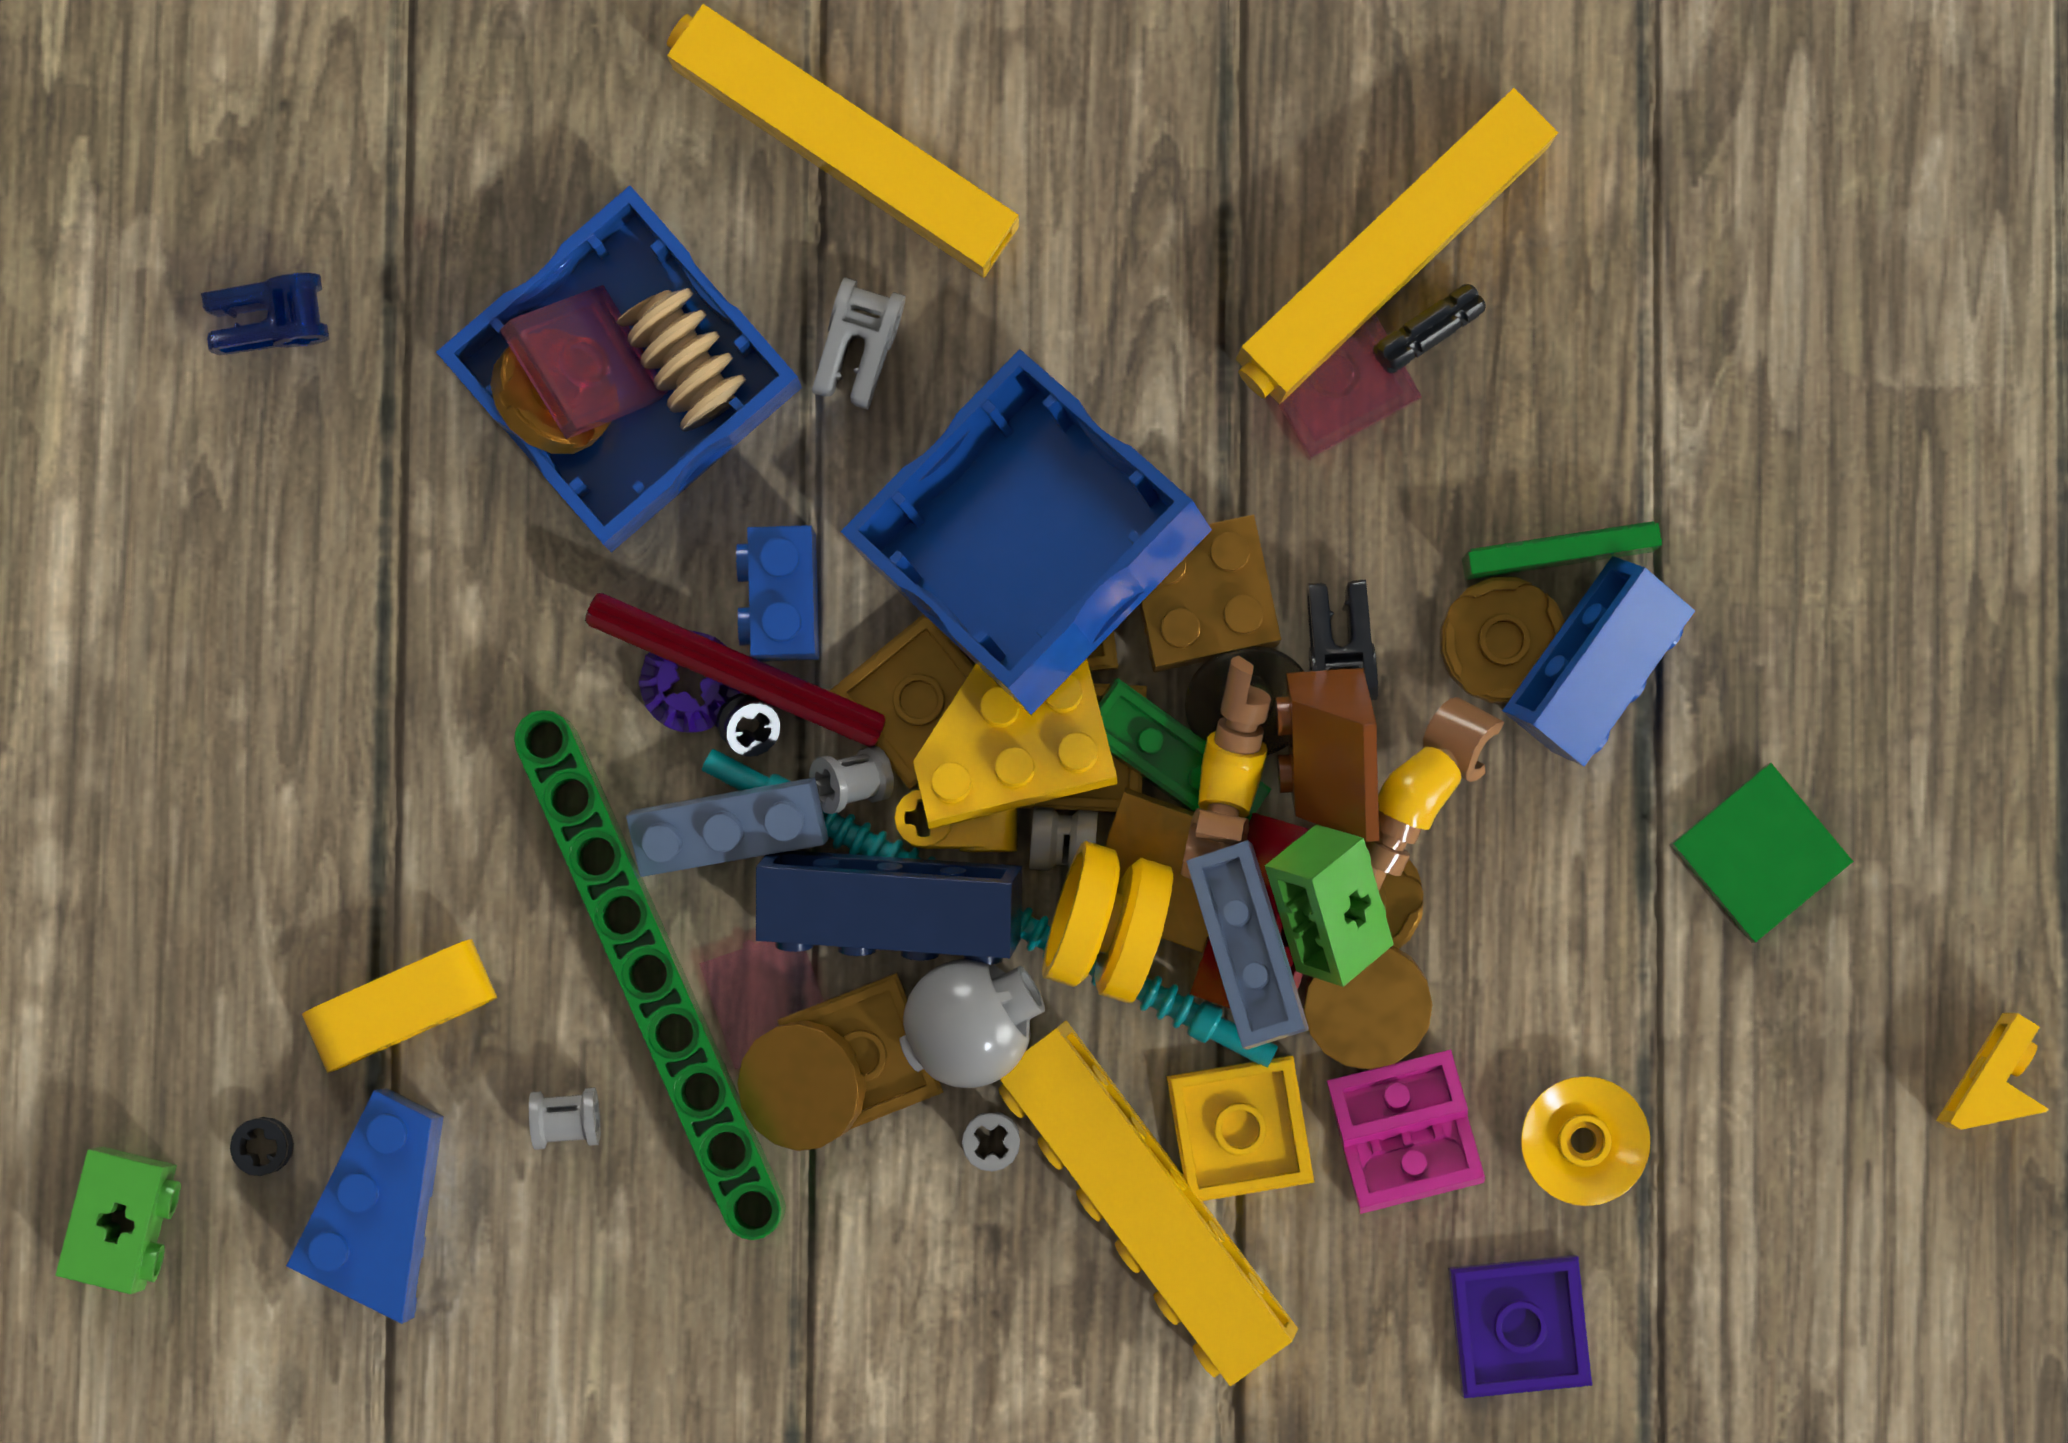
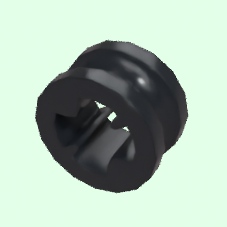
M739 693L730 697L721 706L717 714L716 727L720 737L737 754L746 757L759 756L767 752L776 743L780 734V720L777 713L766 702L745 693ZM743 716L751 720L755 718L760 723L753 733L749 730L741 731L737 727L739 720Z
M261 1117L246 1121L236 1129L231 1138L230 1152L234 1163L240 1170L249 1175L263 1176L277 1172L287 1165L293 1154L294 1142L290 1130L284 1123L275 1118ZM257 1128L264 1130L266 1139L276 1140L277 1152L267 1154L266 1156L270 1161L267 1165L260 1164L258 1154L247 1152V1140L257 1138V1135L253 1132Z

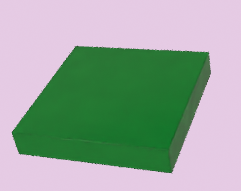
M1772 763L1765 765L1670 844L1751 943H1756L1854 862Z

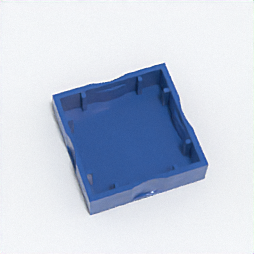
M631 185L565 240L550 261L537 274L525 283L501 295L436 351L440 358L493 419L508 433L542 472L553 488L611 553L802 388L798 376L743 313L737 307L730 304L701 272L687 249ZM691 288L694 294L681 309L684 313L697 310L705 311L706 317L695 328L697 335L717 331L720 337L708 350V353L711 357L730 353L733 359L721 372L722 376L728 378L743 374L746 381L734 394L735 398L729 402L731 407L707 424L685 432L680 428V423L688 411L674 413L669 410L667 400L674 390L660 391L655 387L654 378L661 368L648 370L643 367L640 361L647 347L634 348L630 346L627 338L634 325L622 327L617 324V320L627 310L653 295L666 290L673 292ZM541 331L557 332L577 340L593 353L604 367L605 371L602 373V377L606 381L607 389L611 385L613 387L616 399L612 422L591 446L574 454H551L527 444L510 430L496 409L490 386L493 366L505 349L515 339L526 335L525 337L537 336Z
M1019 349L956 413L946 431L935 444L913 462L904 466L840 532L876 571L1032 715L1212 529L1189 496L1133 447L1117 440L1102 430L1092 420L1077 398Z

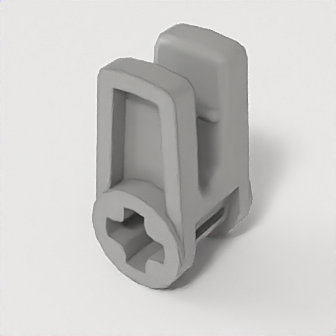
M847 277L843 278L833 305L828 327V337L812 387L814 394L824 397L834 394L838 380L843 379L841 370L849 345L854 339L862 338L865 341V348L859 368L854 369L857 375L850 397L851 403L854 406L869 410L887 352L891 349L900 324L906 295L893 292L890 297L858 288L857 280ZM854 310H863L872 314L879 315L880 318H874L865 314L855 312Z

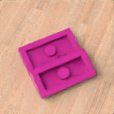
M1451 1049L1327 1080L1335 1120L1360 1214L1484 1183L1485 1175L1468 1119V1107Z

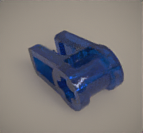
M316 273L286 274L267 279L264 282L201 293L202 307L208 314L213 316L229 315L232 318H236L237 314L268 310L267 318L261 322L246 325L236 322L234 327L209 332L207 335L208 350L216 355H228L275 347L309 346L329 340L328 325L321 323L317 292L323 289L321 276Z

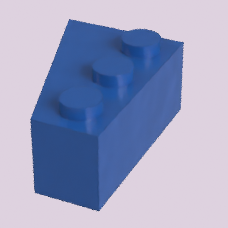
M388 1088L374 1090L286 1266L401 1324L413 1319L417 1304L416 1291L420 1263L424 1255L426 1237L424 1236L429 1201L433 1194L444 1116Z

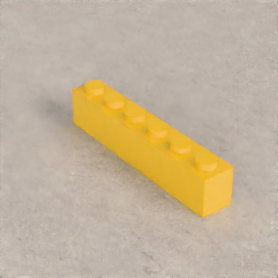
M1065 1020L1029 1047L1014 1069L1000 1079L1003 1084L998 1087L1002 1099L1017 1117L1023 1118L1025 1115L1028 1116L1042 1135L1037 1139V1143L1045 1157L1056 1169L1067 1168L1080 1186L1076 1190V1195L1084 1209L1097 1222L1104 1218L1119 1239L1115 1242V1247L1126 1265L1135 1273L1143 1270L1158 1291L1153 1296L1165 1317L1174 1325L1182 1322L1197 1343L1192 1348L1204 1369L1213 1377L1221 1374L1231 1387L1293 1341L1298 1327L1204 1202L1198 1199L1184 1179L1183 1174L1068 1021Z

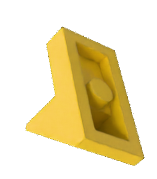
M2002 1013L1936 1121L1947 1128L1962 1130L2047 1112L2049 1110L2047 1107L2007 1083L2011 1074L2015 1077L2020 1076L2032 1061L2038 1045L2032 1042L2040 1027L2019 1013Z

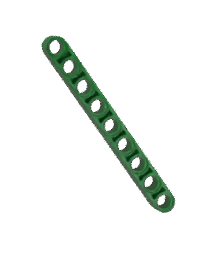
M539 710L531 712L522 718L516 727L514 736L516 751L725 1223L732 1233L748 1240L764 1238L773 1232L784 1218L786 1205L783 1193L755 1130L741 1107L739 1094L644 880L640 877L636 862L577 730L569 720L553 711ZM548 723L556 724L563 736L561 748L552 757H538L532 749V735L541 725ZM579 781L587 788L589 795L588 805L583 812L576 816H565L558 808V792L568 782ZM605 839L614 849V863L610 870L604 874L593 875L584 866L583 852L592 841ZM630 897L636 901L640 908V922L630 933L620 934L610 925L608 918L609 909L619 898ZM654 955L665 964L667 977L660 989L650 993L642 990L637 985L634 971L637 963L642 958ZM672 1014L684 1016L692 1025V1041L682 1051L669 1049L661 1040V1025ZM696 1073H706L712 1076L718 1083L719 1098L710 1109H698L691 1105L687 1099V1083ZM722 1132L734 1133L744 1142L746 1149L745 1158L738 1167H723L713 1157V1141ZM750 1191L760 1192L771 1202L772 1214L767 1224L759 1227L749 1226L740 1218L738 1202L744 1193Z

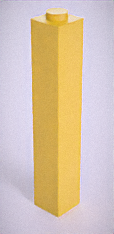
M705 4L701 5L694 17L685 14L672 30L667 40V46L671 48L667 57L675 72L981 277L985 278L1018 230L1019 215Z
M1513 88L1241 346L1235 360L1242 366L1238 373L1246 385L1263 399L1270 394L1280 405L1549 148L1558 135V131Z

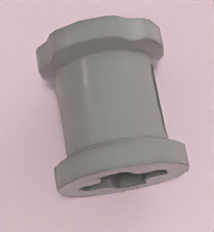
M878 746L860 749L857 755L838 760L832 756L818 757L812 762L809 778L815 777L822 811L825 813L833 814L840 812L847 803L868 799L873 803L889 799L893 792L894 776L890 760L884 750Z
M595 1087L585 1088L582 1095L544 1098L541 1091L530 1093L529 1126L534 1150L545 1149L547 1142L586 1140L589 1146L599 1145L601 1123L599 1099Z
M981 1113L970 1121L964 1131L962 1140L964 1154L970 1163L980 1170L993 1172L1004 1169L1014 1161L1019 1152V1129L1014 1121L1003 1113ZM998 1125L1004 1127L1007 1133L1003 1139V1144L1008 1151L1003 1156L993 1151L988 1153L986 1157L980 1155L976 1149L981 1140L975 1131L980 1126L990 1131Z

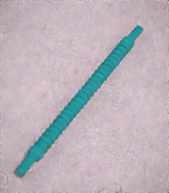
M714 748L710 751L701 771L739 791L791 782L776 773L772 774L769 778ZM823 812L828 837L834 840V849H839L842 845L850 848L849 854L852 855L859 853L867 856L921 859L918 848H913L910 852L903 849L904 842L902 839L891 843L886 840L888 835L886 831H881L878 835L870 831L871 823L865 822L862 826L855 824L854 814H848L844 818L838 812L833 814ZM930 856L928 860H936V858ZM1027 907L1021 913V939L1027 942L1026 949L1028 951H1033L1035 947L1044 951V959L1050 926L1048 925L1049 918L1042 916L1040 920L1032 917V908ZM1096 960L1091 971L1089 972V974L1092 976L1091 983L1094 986H1096L1094 978ZM1159 975L1155 976L1153 980L1146 977L1143 987L1136 998L1141 1002V1011H1146L1149 1007L1157 1010L1156 1018L1158 1020L1163 1019L1165 1015L1173 1019L1172 1026L1174 1028H1179L1181 1024L1187 1026V1034L1202 1043L1212 1039L1257 1064L1265 1067L1269 1066L1278 1048L1277 1045L1270 1042L1248 1050L1242 1048L1234 1022L1222 1017V1008L1206 1000L1199 1005L1194 1002L1195 996L1190 995V992L1185 997L1177 993L1178 985L1172 984L1170 988L1161 985L1162 977Z

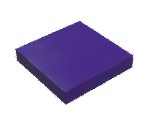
M1577 1255L1448 1268L1463 1398L1592 1386L1579 1258Z

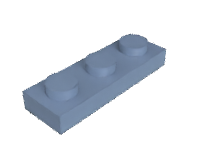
M815 777L635 809L626 815L640 877L824 845L829 839Z
M1247 840L1186 860L1242 1048L1248 1050L1309 1030L1253 844Z

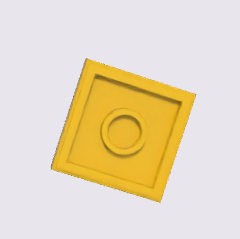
M1293 1055L1272 1058L1268 1067L1252 1061L1166 1076L1182 1174L1198 1199L1206 1201L1315 1183Z

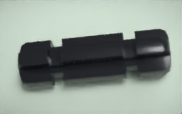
M1462 285L1450 293L1448 297L1443 300L1441 299L1405 323L1398 331L1395 330L1381 339L1373 348L1374 357L1380 362L1381 367L1386 372H1397L1409 364L1415 357L1418 358L1455 333L1456 330L1479 317L1486 308L1484 299L1473 285Z

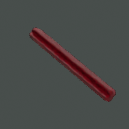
M597 593L587 610L585 621L592 628L868 747L875 746L885 726V716L877 711L604 593Z

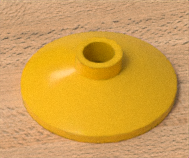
M1572 1077L1548 1087L1530 1106L1521 1130L1522 1156L1532 1178L1551 1196L1573 1205H1600L1617 1199L1626 1193L1642 1175L1650 1153L1649 1126L1639 1104L1620 1086L1597 1077ZM1579 1128H1587L1593 1134V1145L1586 1152H1577L1571 1144V1136Z

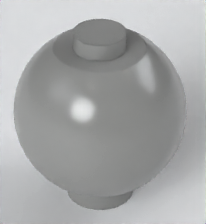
M969 959L952 960L929 971L913 988L905 1006L903 1026L906 1035L900 1037V1045L909 1064L917 1072L924 1069L935 1080L953 1087L976 1088L986 1086L1006 1076L1019 1063L1030 1042V1019L1045 1012L1044 1002L1031 976L1022 966L1006 973L994 964L989 965Z

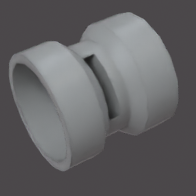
M1034 806L1029 870L1049 871L1055 865L1068 866L1070 868L1081 843L1088 841L1096 844L1098 811L1077 810L1073 815H1060L1052 807ZM1064 835H1070L1069 847L1063 846Z

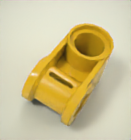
M920 789L905 795L896 807L894 817L896 829L902 838L914 847L923 849H959L962 852L1017 851V808L930 828V836L921 837L919 836L918 828L915 825L907 824L906 821L908 814L918 812L919 803L922 802Z

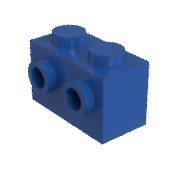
M812 525L747 527L748 543L736 545L738 582H749V607L738 608L739 645H750V656L759 661L819 660L816 533Z

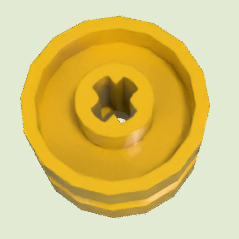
M1084 841L1073 858L1056 906L1045 948L1042 975L1045 979L1075 987L1087 978L1096 960L1094 978L1098 994L1130 1004L1135 1001L1143 987L1161 940L1172 892L1173 870L1170 866L1140 858L1127 868L1119 884L1121 867L1117 851Z

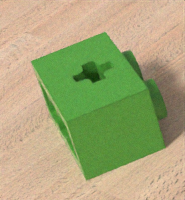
M1316 824L1265 865L1296 972L1344 987L1394 945L1386 918V909L1381 900L1371 866V856L1363 837Z
M107 1147L88 1149L55 1276L127 1294L145 1290L147 1281L155 1282L161 1270L165 1253V1246L157 1243L163 1218H172L180 1196L181 1183L173 1180L177 1165ZM125 1210V1217L134 1221V1229L120 1234L121 1225L111 1221L112 1213Z

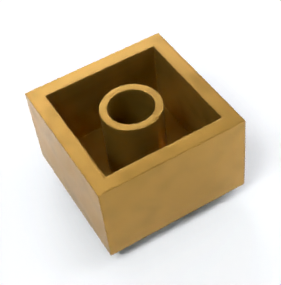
M1254 514L1209 524L1212 529L1210 533L1139 604L1153 673L1279 645L1282 639Z

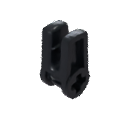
M1366 579L1353 580L1347 583L1345 603L1342 610L1346 611L1349 643L1343 647L1336 645L1332 639L1331 620L1334 612L1330 611L1326 584L1308 583L1306 594L1310 636L1309 671L1363 668L1371 700H1377V662L1374 643L1371 641Z

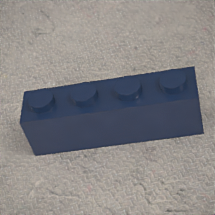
M786 851L765 855L756 866V941L775 942V947L782 951H807L812 949L813 945L836 946L839 953L848 956H867L874 954L876 949L901 951L903 958L916 961L936 959L939 957V954L964 955V959L993 965L1002 962L1003 958L1010 959L1021 941L1022 866L807 851Z

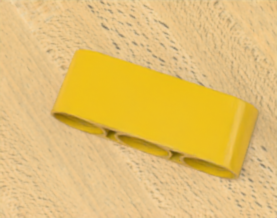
M468 939L317 1005L302 1013V1017L327 1073H330L495 1000L497 995L473 940Z

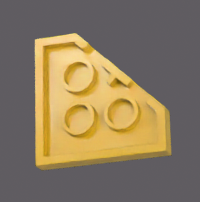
M1087 658L1032 715L975 664L913 761L929 829L1117 784V775Z

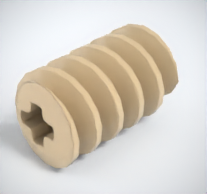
M691 288L673 292L666 290L653 295L627 310L617 320V324L622 327L634 325L627 338L630 346L634 348L647 347L641 356L640 362L643 367L648 370L661 368L654 378L655 387L660 391L674 390L667 400L669 410L674 413L688 411L680 423V428L685 432L707 424L731 407L729 402L735 398L734 394L746 381L743 374L728 378L722 376L721 372L733 359L730 353L712 357L708 353V350L720 337L717 331L697 335L695 328L706 317L705 311L697 310L684 313L681 309L694 294Z

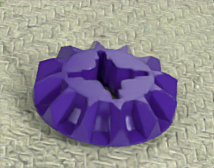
M692 631L696 634H699L703 637H706L712 641H715L719 644L726 646L723 642H721L714 636L701 632ZM649 652L646 654L638 680L644 705L656 720L670 729L694 733L715 727L717 714L721 706L730 697L740 693V691L706 677L700 682V688L703 692L701 696L705 702L702 706H700L696 698H692L686 691L666 696L665 693L673 689L672 685L680 680L679 673L677 672L679 667L676 663Z

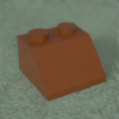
M1364 669L1286 673L1287 696L1275 698L1278 736L1288 735L1289 754L1277 755L1279 792L1291 793L1295 816L1363 837L1365 842L1379 841L1377 723Z

